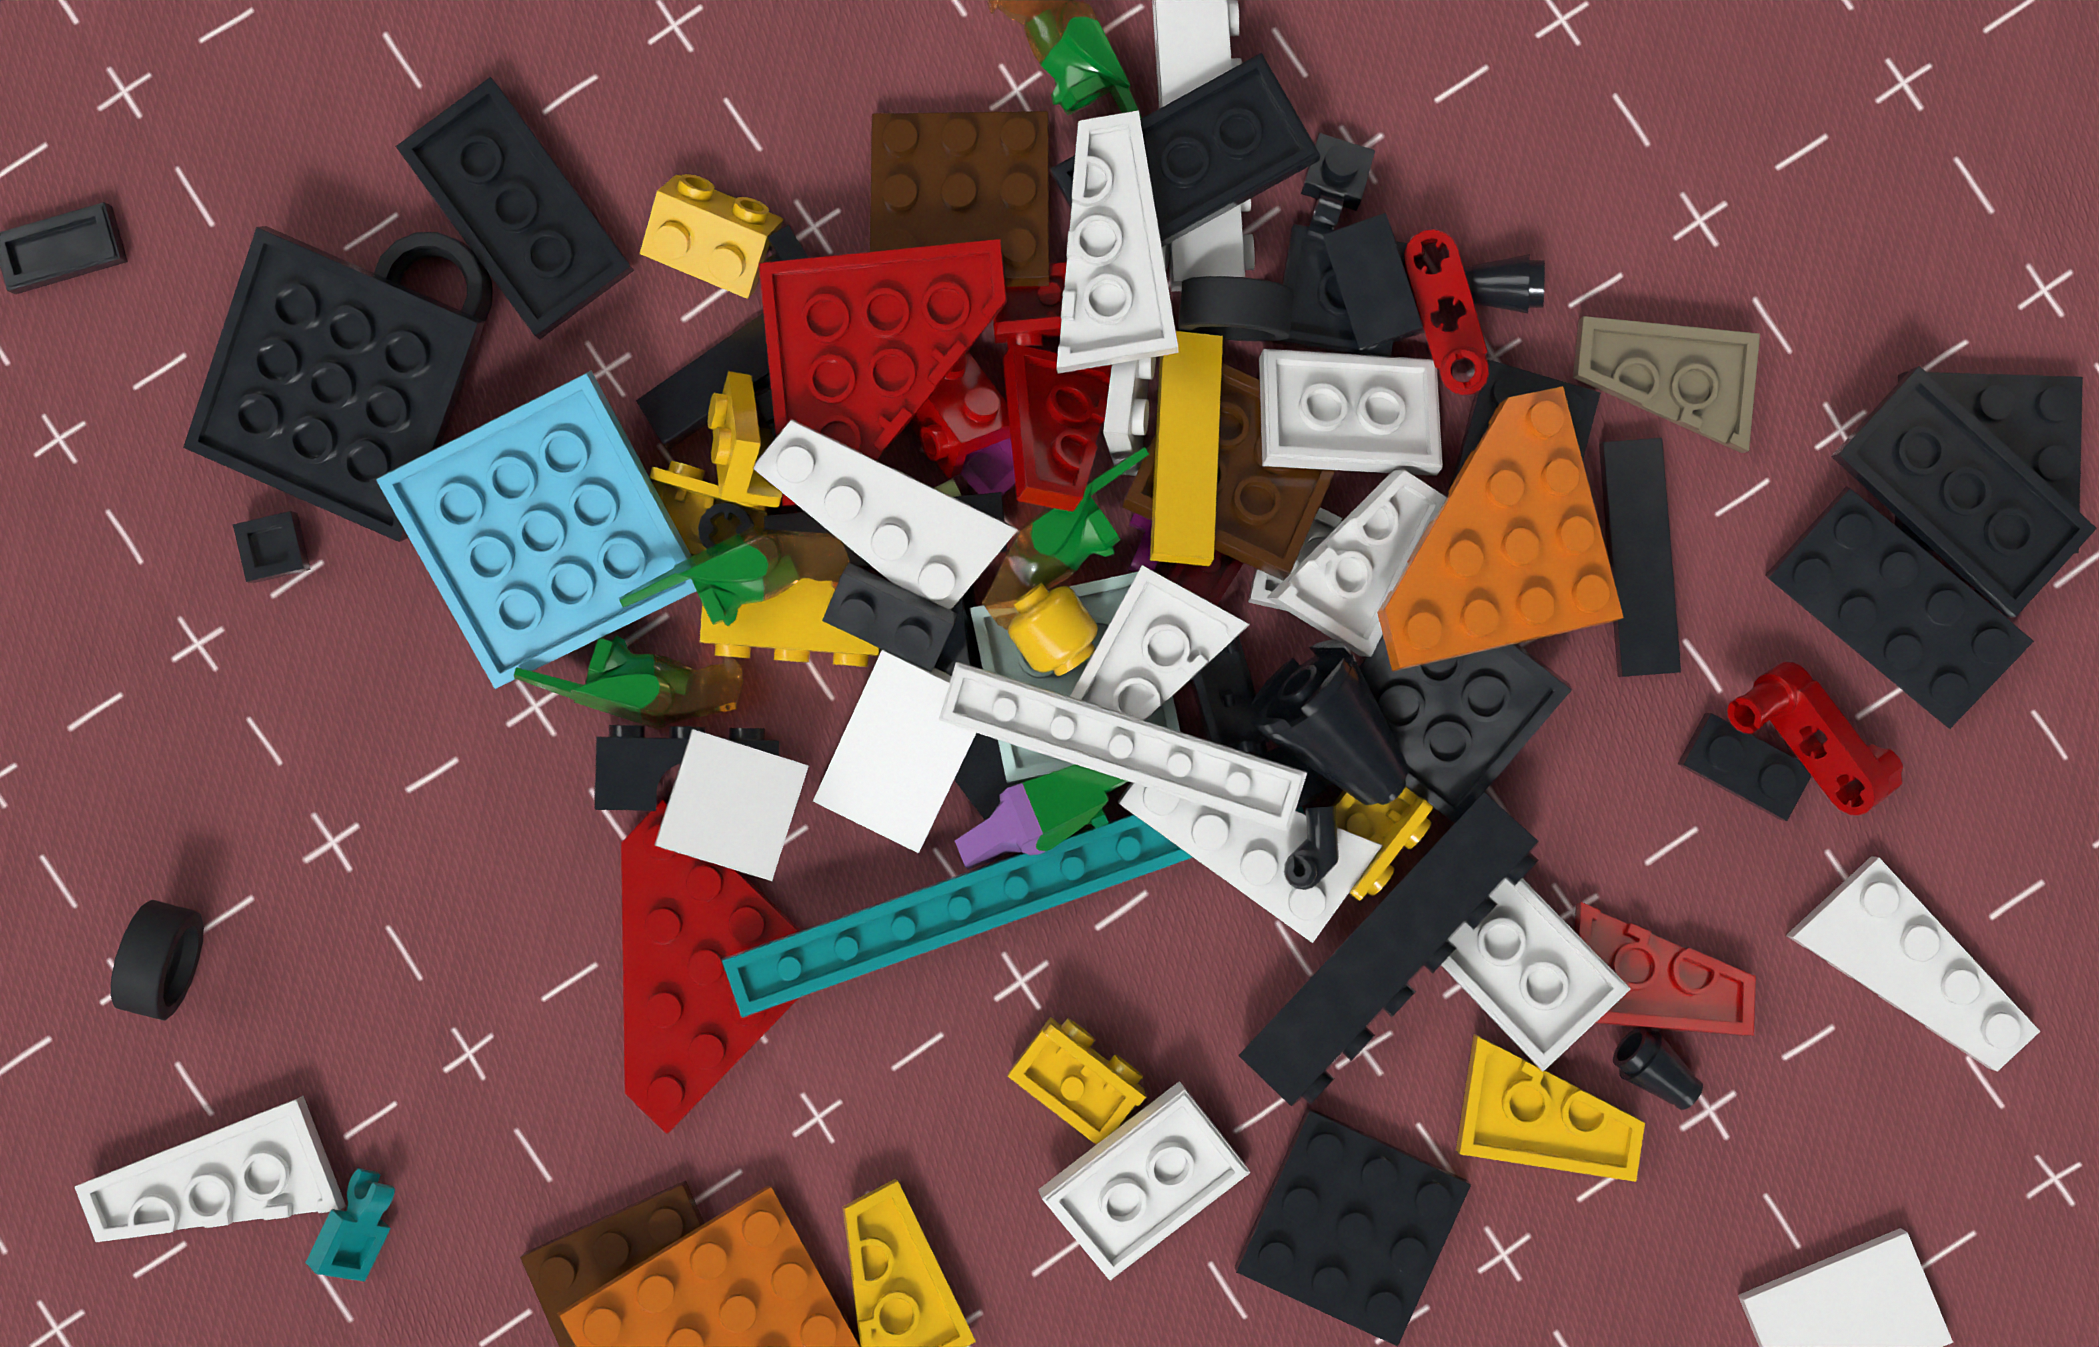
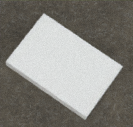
M1263 349L1259 357L1262 466L1379 473L1406 470L1414 475L1437 476L1442 469L1438 378L1437 368L1434 365L1433 359Z
M882 649L813 802L919 853L976 736V732L938 721L952 676L936 668L929 672Z
M1523 878L1516 886L1505 879L1490 895L1498 905L1474 930L1466 923L1461 926L1449 939L1457 949L1441 966L1543 1072L1631 989Z
M1179 1081L1039 1188L1038 1191L1046 1205L1106 1277L1112 1280L1251 1172Z
M1901 1228L1738 1295L1759 1347H1943L1953 1343L1908 1232Z

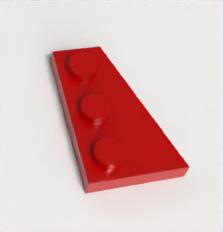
M1012 343L1003 357L1017 501L1073 512L1084 497L1098 447L1095 443L1100 426L1105 420L1112 365L1058 373L1056 368L1058 353Z
M1583 902L1576 904L1575 932L1631 989L1594 1024L1754 1036L1755 975L1691 948H1684L1651 934V931L1635 924L1622 922L1601 913V910Z

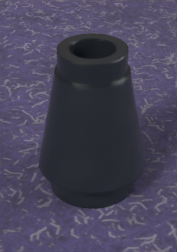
M1530 254L1475 264L1472 267H1464L1474 304L1527 314L1529 308H1543L1544 260H1530Z
M1643 1027L1636 1028L1629 1032L1615 1049L1613 1064L1619 1068V1074L1622 1079L1675 1105L1680 1110L1691 1107L1700 1097L1703 1083L1695 1077V1074L1659 1032H1649Z

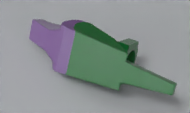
M1075 764L1007 788L1000 794V804L990 818L955 840L965 867L970 870L974 867L991 863L995 858L1011 852L1038 855L1053 849L1086 824L1091 823L1095 829L1109 824L1103 806L1109 801L1106 793L1128 781Z

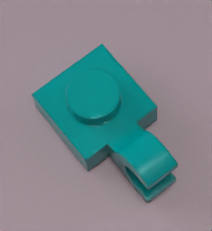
M358 1168L352 1175L347 1189V1210L331 1209L305 1262L315 1274L366 1281L391 1229L381 1219V1216L390 1206L395 1193L393 1186L378 1183L381 1176L378 1172Z

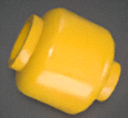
M1043 583L1023 594L1013 603L1019 613L1011 620L1008 626V634L1036 672L1053 671L1057 677L1081 664L1095 652L1096 648L1092 641L1097 635V623L1070 587H1057L1048 592Z

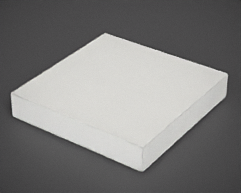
M692 729L655 841V846L772 881L809 766Z

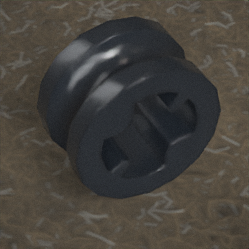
M730 503L716 504L708 508L701 516L698 525L699 538L706 549L716 545L712 537L717 534L718 528L714 522L722 515L728 521L732 520L733 515L737 516L742 524L737 527L736 533L754 540V522L750 515L737 505Z

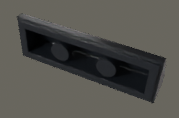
M764 313L635 400L665 447L672 449L708 424V411L713 393H723L728 371L752 375L754 392L763 386L761 380L770 374Z

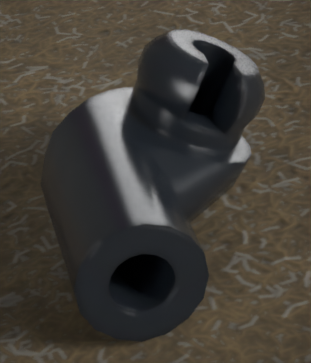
M1335 806L1306 808L1307 839L1288 857L1284 864L1285 879L1296 889L1306 890L1313 888L1338 862L1339 851Z

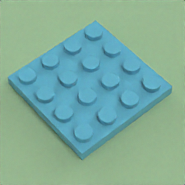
M592 370L376 479L495 689L515 680L514 672L516 667L533 671L696 592L690 578L624 608L619 601V597L673 569L674 565L692 556Z

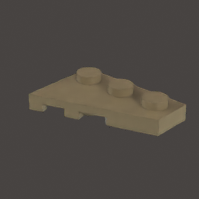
M1583 316L1578 320L1573 378L1743 454L1749 451L1760 333Z

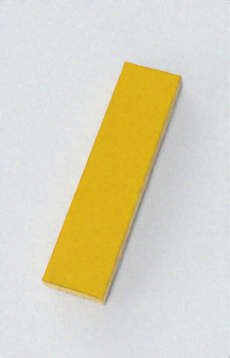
M1176 331L1179 353L1160 356L1150 560L1210 566L1214 560L1223 336Z

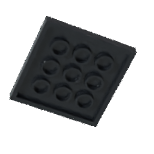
M256 227L183 448L397 542L403 541L408 538V535L376 479L441 446L485 321L270 227Z

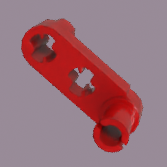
M1435 229L1424 230L1410 240L1404 256L1406 269L1433 362L1440 371L1442 381L1450 391L1462 396L1473 395L1481 391L1487 384L1490 375L1486 357L1488 350L1460 252L1454 240L1445 232ZM1436 243L1439 252L1446 247L1449 251V257L1441 261L1442 271L1437 274H1429L1430 271L1427 266H1424L1421 271L1418 269L1417 260L1425 256L1424 247L1426 245ZM1444 298H1454V306L1461 302L1466 308V315L1457 319L1458 329L1450 332L1444 331L1445 325L1443 323L1436 328L1432 322V315L1440 311L1439 301ZM1467 359L1472 361L1475 365L1473 377L1468 382L1457 381L1453 376L1454 365L1460 360Z
M1794 662L1777 664L1759 676L1751 690L1743 696L1735 698L1728 705L1727 713L1731 724L1743 733H1754L1764 723L1771 721L1830 801L1839 810L1849 815L1859 816L1867 813L1902 785L1901 773L1903 764L1899 756L1891 749L1880 748L1874 744L1866 745L1819 682L1813 680L1802 666ZM1819 729L1828 739L1823 744L1814 735Z

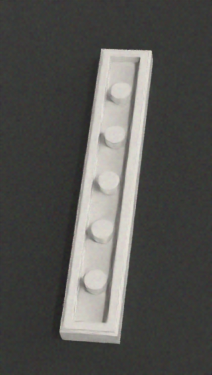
M956 662L938 721L1289 832L1307 775L1306 771L961 662Z

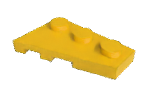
M1473 1035L1456 1151L1459 1154L1636 1182L1645 1123L1642 1120L1545 1070L1542 1072L1538 1066L1480 1036Z
M893 1179L842 1206L860 1346L967 1347L975 1343L974 1336L899 1182Z

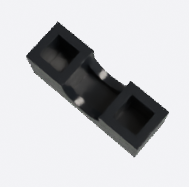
M609 725L608 736H596L594 809L656 811L657 787L661 777L673 766L681 764L691 730L694 729L705 733V727L669 726V738L645 737V726ZM729 727V739L726 740L779 756V741L765 740V728Z

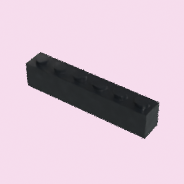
M1484 792L1238 1056L1290 1106L1295 1105L1302 1097L1311 1105L1335 1079L1327 1072L1333 1063L1342 1054L1352 1061L1374 1038L1375 1034L1368 1026L1383 1010L1393 1017L1416 993L1408 983L1425 966L1433 974L1457 949L1449 939L1461 926L1466 923L1474 930L1492 912L1498 903L1490 895L1504 880L1507 879L1512 885L1516 886L1534 867L1539 859L1531 852L1538 845L1539 841Z

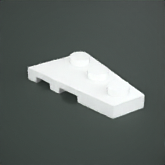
M1393 470L1267 598L1330 638L1343 642L1348 649L1359 656L1371 657L1383 634L1377 612L1388 593L1396 586L1408 565L1407 561L1429 523L1435 519L1447 497L1406 470Z
M1142 565L1070 697L1146 721L1250 624Z

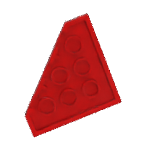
M995 239L759 263L776 437L787 423L793 419L878 461L1007 303L1001 240ZM782 493L783 506L797 505Z
M664 799L656 806V811H651L621 842L625 1094L656 1125L668 1134L799 999L796 998L741 1017L722 962L723 958L801 930L742 872L655 846L668 801Z

